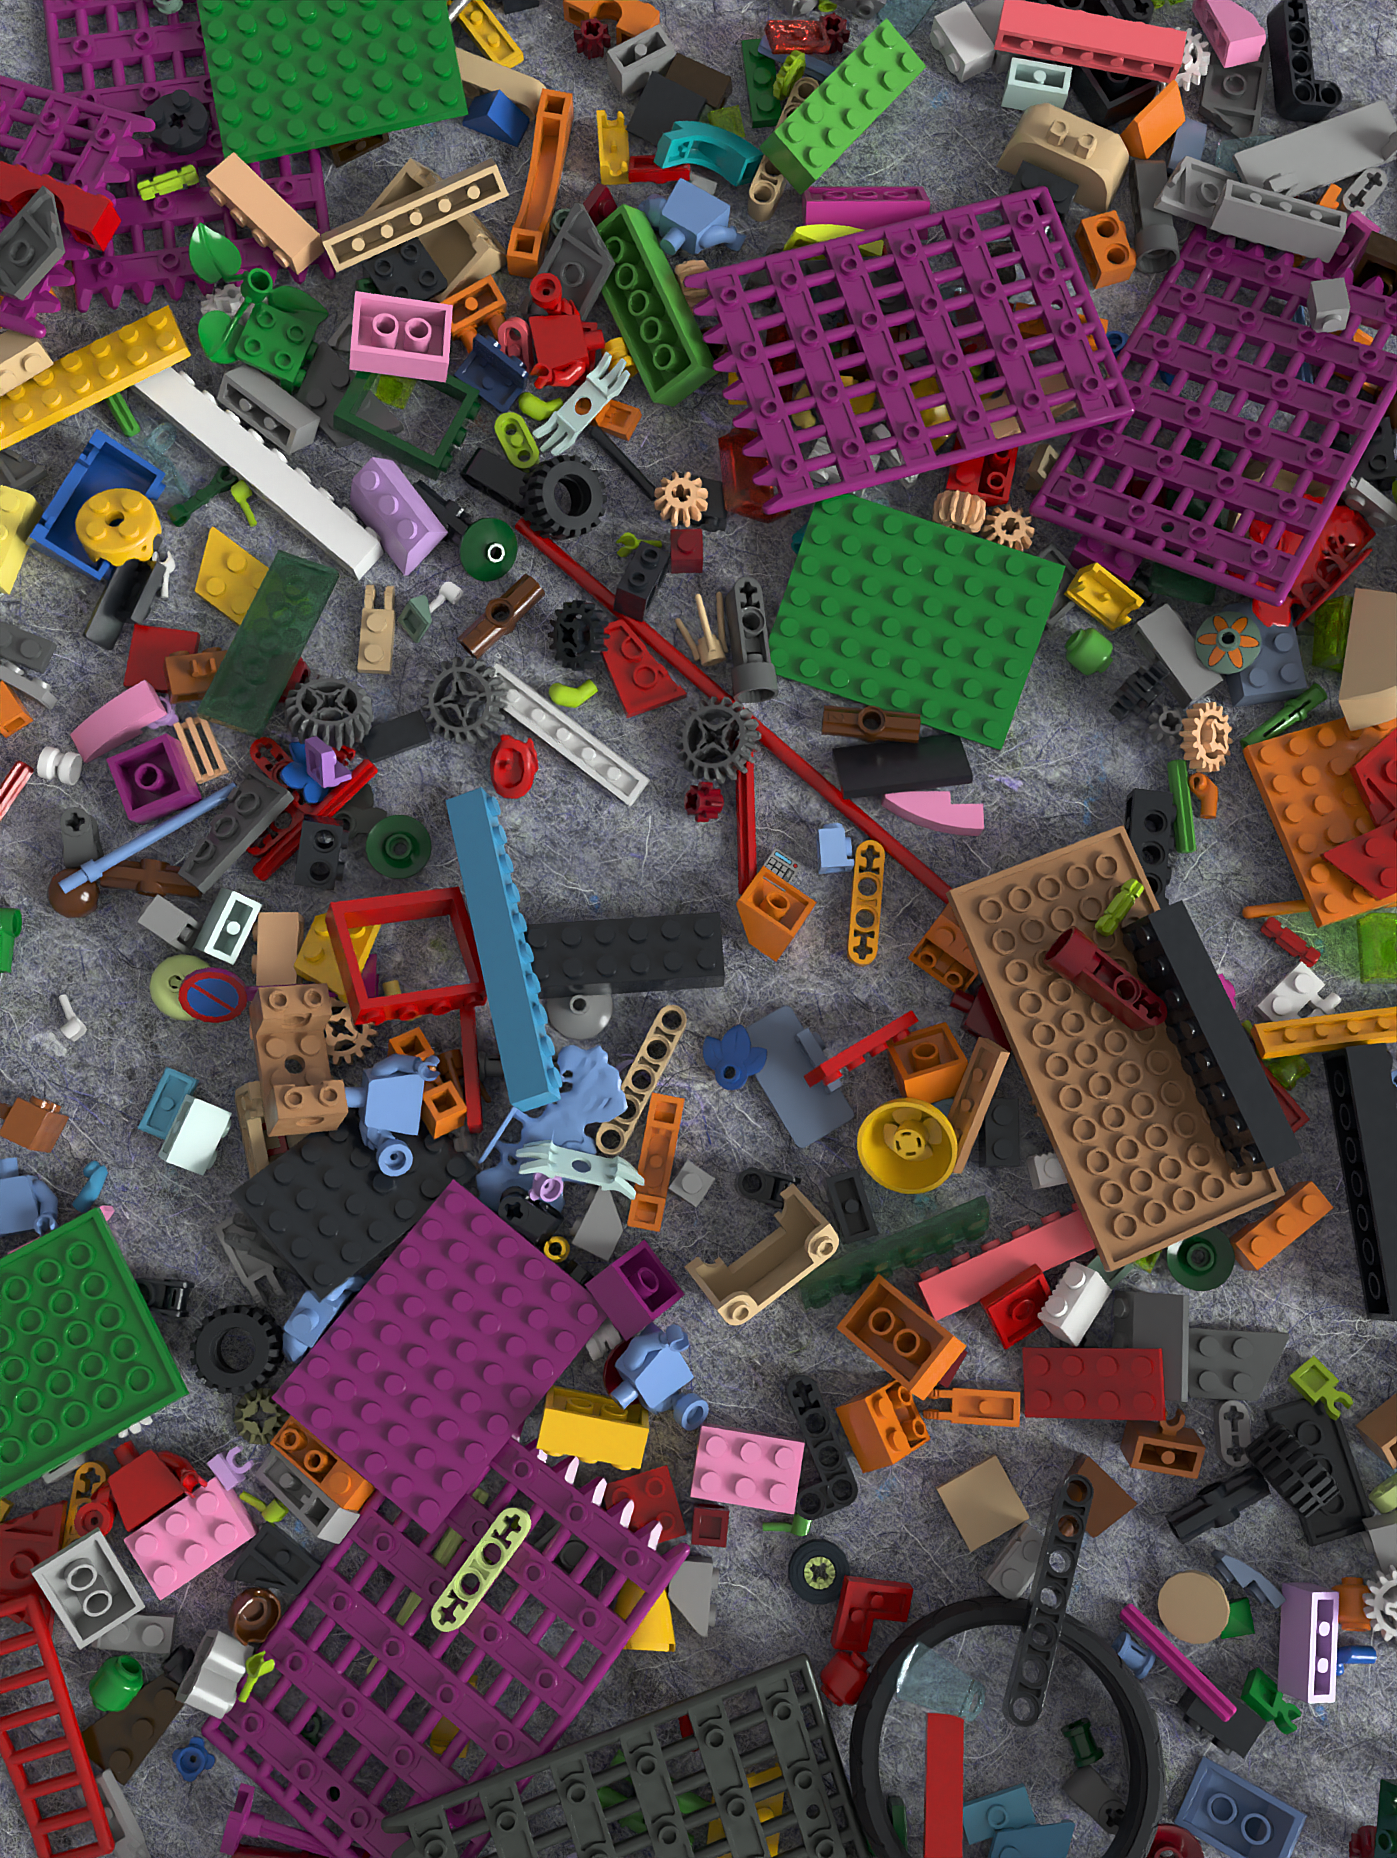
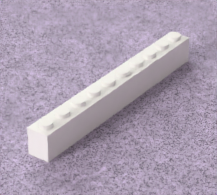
M170 366L129 387L220 465L228 466L233 476H237L239 481L243 480L252 492L358 581L384 554L380 545L381 538L373 529L368 526L365 529L357 523V517L348 508L343 507L340 509L333 503L334 498L324 488L320 487L317 490L310 484V478L300 468L297 467L293 470L286 464L288 461L281 452L275 448L270 451L264 446V440L256 431L251 428L248 431L240 425V419L229 409L225 412L217 406V400L208 391L203 390L200 392L194 387L195 382L184 371L181 370L177 373Z

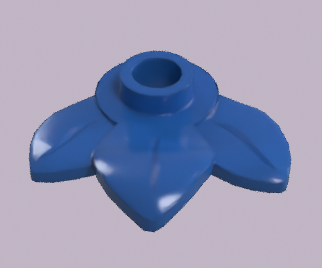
M291 742L289 749L294 762H290L281 770L280 777L289 787L303 790V796L307 803H319L324 800L331 787L323 788L307 774L305 744Z
M738 1024L725 1033L722 1041L707 1036L703 1043V1058L706 1065L715 1071L717 1083L722 1088L732 1091L741 1088L746 1083L748 1076L757 1074L763 1069L767 1059V1049L762 1047L751 1048L748 1032L743 1025ZM733 1067L736 1074L732 1079H727L726 1071Z

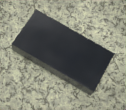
M419 709L371 727L368 735H364L362 741L369 760L372 763H376L432 742V739Z

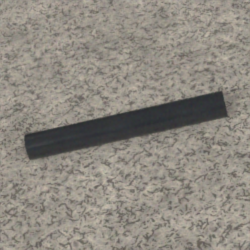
M595 426L589 435L651 501H654L656 499L654 493L656 487L599 426Z

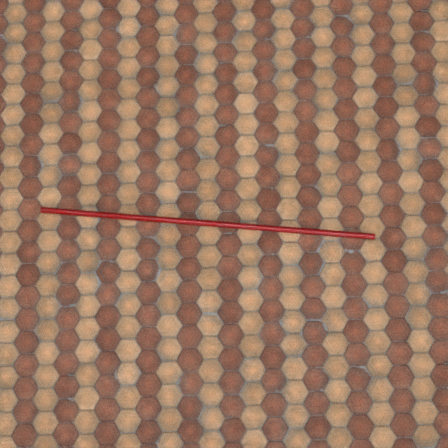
M523 517L518 520L514 527L516 531L616 618L623 619L639 638L708 698L711 699L712 696H716L721 703L725 696L732 700V704L735 702L732 696L644 620L640 622L613 611L615 595L550 538L545 539L539 536L540 530L534 532L529 527L531 525L529 520L525 521ZM752 715L751 719H756L759 723L755 730L761 733L762 738L758 741L870 839L880 843L885 852L946 905L949 903L946 893L952 890V887L853 801L843 799L842 792Z

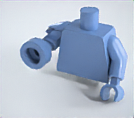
M682 178L678 180L668 200L659 194H651L638 206L639 210L645 212L653 231L659 230V234L662 237L660 247L669 255H674L679 248L695 255L704 248L724 243L731 250L739 251L746 238L745 234L736 232V227H728L729 204Z
M395 1053L374 1064L372 1068L365 1069L362 1075L361 1087H344L348 1108H359V1129L363 1143L372 1150L377 1149V1163L386 1175H402L412 1165L413 1156L411 1150L405 1142L395 1139L390 1131L418 1135L424 1080L433 1081L440 1075V1072H434L428 1068V1065L436 1066L440 1062L437 1056L432 1055L422 1061L420 1057Z
M17 1158L0 1159V1237L34 1231L42 1237L47 1229L53 1231L59 1228L60 1225L56 1222L58 1198L46 1183L39 1180L37 1176H19Z
M374 1272L366 1275L364 1278L361 1275L355 1274L321 1303L314 1298L308 1289L306 1290L283 1327L285 1332L283 1334L282 1350L289 1362L292 1361L298 1365L310 1352V1348L316 1345L341 1315L353 1294L359 1292L375 1274Z
M651 1322L639 1336L631 1340L627 1350L616 1361L615 1368L623 1382L610 1393V1396L623 1410L636 1398H638L642 1407L657 1416L659 1412L674 1410V1420L687 1431L698 1428L706 1419L709 1411L707 1402L695 1393L686 1395L683 1392L679 1394L678 1389L694 1378L680 1354L681 1351L689 1347L687 1333L682 1332V1328L675 1324L667 1327L665 1333Z

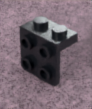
M418 237L394 246L378 255H374L362 263L363 279L370 278L381 295L428 301L447 288L446 278Z
M1390 417L1381 419L1351 475L1355 479L1362 477L1367 482L1377 481L1379 492L1392 490V483L1397 479V459L1395 460L1394 455L1396 433L1395 430H1391ZM1339 430L1329 448L1348 454L1357 436Z

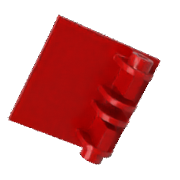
M667 1465L607 1483L603 1495L607 1510L625 1498L633 1500L634 1509L628 1527L633 1533L651 1521L656 1520L660 1521L662 1525L658 1543L687 1535Z

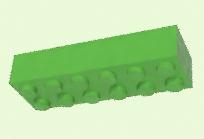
M886 18L759 148L801 195L926 68V65Z
M622 204L596 227L615 262V266L601 291L652 401L674 407L719 371L712 369V364L715 360L707 343L702 341L703 335L645 212Z

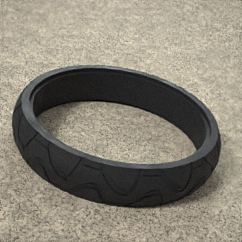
M987 1596L957 1601L943 1606L920 1618L904 1630L889 1645L872 1669L864 1689L861 1691L853 1716L849 1741V1773L858 1818L877 1858H912L897 1836L890 1821L883 1800L879 1776L881 1731L888 1706L896 1689L912 1666L925 1653L940 1642L956 1634L974 1628L993 1625L1022 1627L1028 1599L1019 1597L1018 1600L1012 1601V1599L1001 1596ZM1043 1604L1045 1607H1047V1608H1049V1609H1052V1608H1053L1052 1606H1049V1605H1047V1604ZM1065 1613L1058 1642L1080 1657L1101 1680L1118 1710L1128 1743L1130 1758L1128 1800L1119 1829L1109 1848L1101 1858H1146L1157 1833L1164 1797V1760L1157 1724L1141 1686L1123 1659L1094 1630L1075 1617ZM1036 1624L1032 1630L1048 1636L1046 1629L1042 1625Z

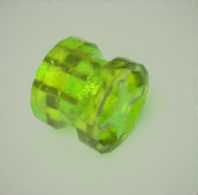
M1300 1055L1281 1057L1278 1062H1272L1267 1067L1284 1089L1288 1091L1296 1087L1297 1081L1300 1078H1306L1311 1073L1310 1067Z

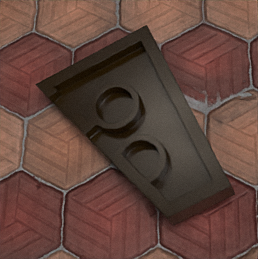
M166 1672L140 1689L124 1710L119 1712L110 1711L81 1732L89 1759L104 1771L110 1768L115 1779L123 1786L129 1782L185 1705L175 1700L180 1686L164 1677Z

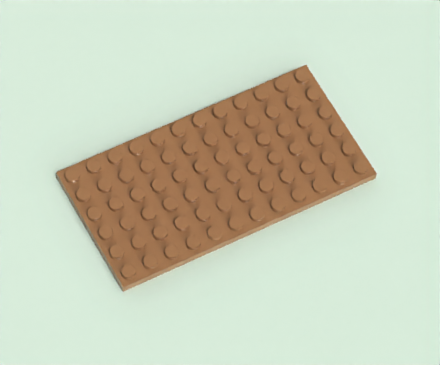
M1124 825L954 888L946 893L1106 1272L1121 1268L1285 1195L1274 1167L1268 1170L1236 1175L1234 1169L1228 1165L1225 1159V1149L1220 1139L1215 1136L1210 1127L1211 1120L1208 1113L1196 1098V1088L1193 1081L1183 1070L1181 1056L1176 1046L1167 1036L1165 1022L1143 1031L1131 1030L1070 980L1066 981L1043 962L1048 949L1066 929L1075 926L1092 939L1101 951L1148 988L1147 984L1138 975V965L1132 952H1129L1123 943L1121 928L1160 910V907ZM1131 878L1136 879L1144 886L1143 892L1135 899V903L1124 919L1118 923L1114 933L1108 937L1101 935L1096 931L1095 924L1100 917L1104 916V911L1117 893L1121 892L1124 883ZM1116 988L1118 995L1122 998L1119 988Z

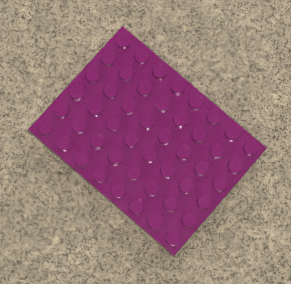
M453 1179L271 1398L432 1535L608 1316L587 1289Z

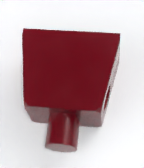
M984 983L977 986L974 995L956 988L949 1006L965 1013L960 1028L976 1040L979 1037L989 1038L1011 1053L1012 1049Z

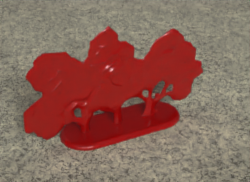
M1304 494L1302 498L1322 504L1325 497H1313L1310 494ZM1335 505L1290 590L1295 597L1291 598L1287 595L1284 603L1279 607L1253 598L1252 612L1266 627H1271L1273 624L1279 627H1288L1291 622L1290 608L1293 603L1303 604L1306 607L1292 623L1293 628L1298 626L1323 604L1373 551L1372 548H1367L1351 562L1344 560L1345 546L1357 547L1364 541L1363 532L1354 523L1355 512L1346 505ZM1253 519L1249 527V537L1253 541L1263 544L1272 525ZM1285 530L1275 549L1294 555L1304 536ZM1340 535H1341V536L1344 538V540H1345L1343 544H1341L1340 541H1339V537H1338V536H1340ZM1331 536L1334 537L1338 548L1334 549L1337 554H1334L1329 548L1328 538ZM1327 550L1330 556L1324 555L1322 551ZM1323 559L1334 560L1341 569L1330 583L1324 580L1317 571V565ZM1226 570L1229 573V575L1239 578L1241 580H1243L1245 577L1243 575ZM1259 581L1255 584L1271 591L1276 589ZM1317 581L1324 589L1312 602H1309L1302 590V586Z

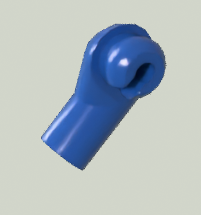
M1348 1645L1337 1648L1336 1675L1340 1676L1344 1673L1343 1664H1374L1377 1658L1375 1649L1370 1645Z

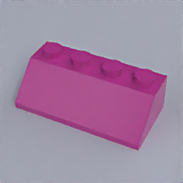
M810 186L802 193L803 226L833 224L869 230L930 213V200L923 186ZM928 228L917 231L920 240H928Z

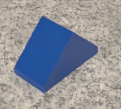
M500 89L474 97L468 109L469 115H465L462 121L464 127L517 148L530 124V119Z

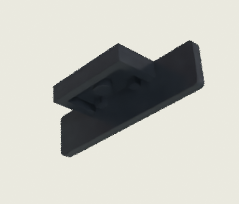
M158 535L153 540V553L155 551L158 552L163 541ZM152 557L144 562L134 558L126 561L121 566H114L83 632V637L103 649L111 651L125 623L141 625L143 620L148 617L151 611L150 604L155 593L163 585V576L167 567L158 561H153Z

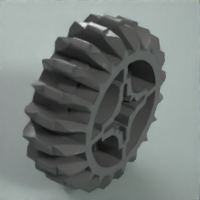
M466 656L463 661L460 657H453L452 665L448 661L441 662L442 672L438 669L431 670L432 676L435 678L434 681H424V684L430 687V692H422L421 697L429 699V704H424L421 709L423 711H431L432 713L425 721L430 724L436 723L433 731L437 734L444 732V739L447 741H451L455 737L457 744H464L466 739L470 744H474L477 742V735L481 739L488 738L487 729L494 732L498 730L494 720L503 721L505 719V716L498 712L499 708L508 707V703L500 701V697L506 696L508 692L506 689L497 688L504 680L502 677L493 678L496 669L491 666L485 669L486 662L484 660L478 659L474 663L473 657ZM466 674L475 676L482 683L485 691H474L471 682L467 681ZM452 681V691L444 698L445 690ZM463 695L476 697L469 699V702L465 703L466 706L454 703L459 702L461 697L465 698ZM486 703L482 716L475 722L478 707ZM445 709H454L457 712L458 718L462 720L463 727L453 723L447 716Z
M318 674L316 680L306 677L304 684L296 683L295 690H289L284 704L286 728H289L292 737H298L300 744H305V739L317 736L326 745L334 747L338 752L343 745L352 748L354 742L361 743L364 735H368L371 729V722L373 721L371 698L367 697L366 689L359 688L357 682L348 683L346 677L340 680L335 679L333 674L330 678H323Z
M712 696L710 705H708L704 700H699L700 709L696 710L693 707H689V713L692 714L689 719L680 717L685 727L675 729L676 734L682 737V739L674 742L675 747L681 749L677 757L679 760L685 761L683 768L688 772L693 771L692 775L696 779L703 777L705 782H713L716 778L718 783L724 784L727 775L732 781L736 780V771L738 769L744 774L747 773L748 770L744 766L747 761L752 764L756 763V759L751 756V752L761 751L760 746L754 743V741L762 738L761 733L755 730L759 723L756 719H751L753 713L748 708L743 709V704L740 701H735L732 704V700L724 696L720 703L716 696ZM720 717L731 718L729 721L726 722L724 720L718 725H711L709 723L711 720ZM740 730V741L736 750H734L733 743ZM700 731H702V740L696 745L697 737ZM711 731L722 739L721 743L725 749L714 742L715 737L711 734ZM717 755H724L727 758L719 763H705L708 758L712 760Z

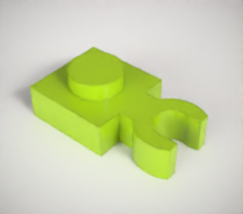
M1314 1355L1293 1372L1287 1380L1312 1406L1321 1401L1324 1404L1326 1414L1333 1420H1337L1341 1415L1340 1411L1335 1408L1334 1402L1342 1403L1347 1409L1351 1408L1354 1403L1347 1393L1334 1389L1339 1380Z

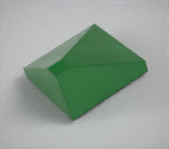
M1249 1598L1230 1599L1228 1624L1219 1635L1220 1638L1225 1639L1255 1634Z

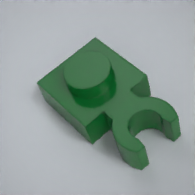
M1257 1667L1249 1671L1240 1698L1266 1722L1274 1719L1275 1725L1283 1734L1288 1735L1297 1730V1726L1291 1721L1301 1716L1300 1710L1294 1704L1286 1703L1282 1700L1284 1693L1278 1691V1685L1260 1668Z

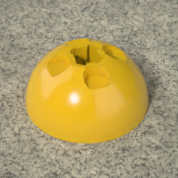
M897 1098L879 1105L865 1118L857 1136L858 1155L867 1173L880 1185L898 1193L920 1194L931 1191L943 1184L955 1167L958 1148L954 1129L947 1117L939 1109L923 1100Z

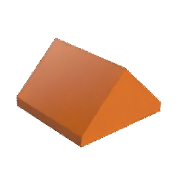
M1173 79L1120 134L1129 156L1147 160L1186 121L1178 83Z

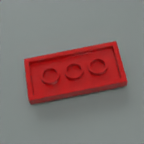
M1022 1348L1025 1418L1166 1420L1162 1348Z

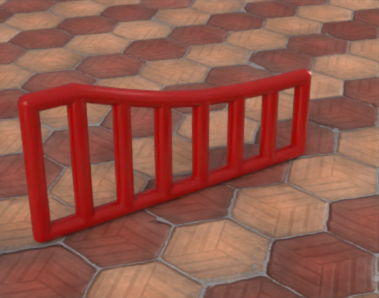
M29 1593L1 1602L0 1618L27 1610L33 1630L1 1640L0 1656L38 1645L44 1665L0 1679V1694L48 1679L54 1697L53 1701L0 1717V1755L19 1798L38 1858H97L110 1854L115 1849V1842L40 1598L36 1593ZM59 1714L65 1733L64 1736L22 1749H15L7 1730ZM70 1749L75 1771L36 1783H29L22 1764ZM81 1785L87 1806L42 1819L35 1798ZM92 1821L97 1842L53 1854L47 1833Z

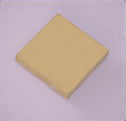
M995 1454L935 1487L970 1552L1030 1519Z

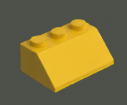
M552 1385L545 1395L536 1449H542L545 1454L550 1456H562L563 1454L577 1456L580 1461L585 1463L607 1462L621 1470L640 1469L649 1432L648 1410L642 1407L640 1403L628 1405L623 1410L610 1396Z

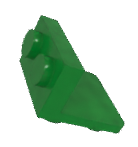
M263 302L255 304L235 348V358L281 379L280 387L292 395L294 388H300L307 371L303 367L307 359L312 361L319 344L315 342L317 328Z

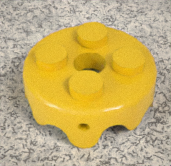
M127 488L108 489L92 496L82 505L75 521L76 533L88 557L94 563L102 558L114 566H121L126 561L134 558L143 562L148 561L153 554L154 537L162 532L158 515L150 500L140 492ZM113 520H124L119 524V526H109Z

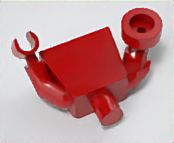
M541 273L531 281L530 293L533 302L543 308L548 316L528 317L538 362L529 374L531 376H538L534 382V386L537 389H541L544 386L570 387L585 371L590 369L588 351L605 348L602 329L583 332L581 316L573 301L562 298L560 280L551 273Z
M130 1440L113 1451L122 1468L110 1475L108 1480L104 1481L90 1497L91 1503L85 1504L78 1510L74 1519V1527L81 1537L97 1527L105 1536L111 1530L114 1517H116L119 1510L126 1530L128 1532H135L186 1496L194 1499L193 1488L195 1485L200 1483L206 1488L208 1483L197 1474L188 1459L168 1450L158 1452L157 1450L149 1449L140 1455Z

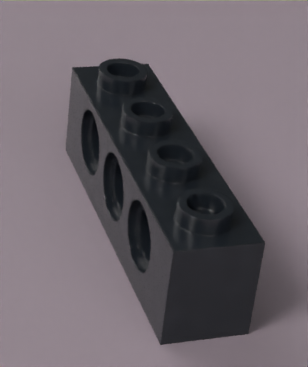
M1134 788L1126 798L1124 828L1160 909L1169 906V899L1165 897V891L1172 875L1171 866H1168V854L1172 853L1174 847V836L1170 835L1171 823L1174 822L1177 806L1173 804V793ZM1144 820L1152 821L1156 826V832L1148 831L1144 825ZM1142 851L1151 853L1154 859L1153 864L1143 860Z

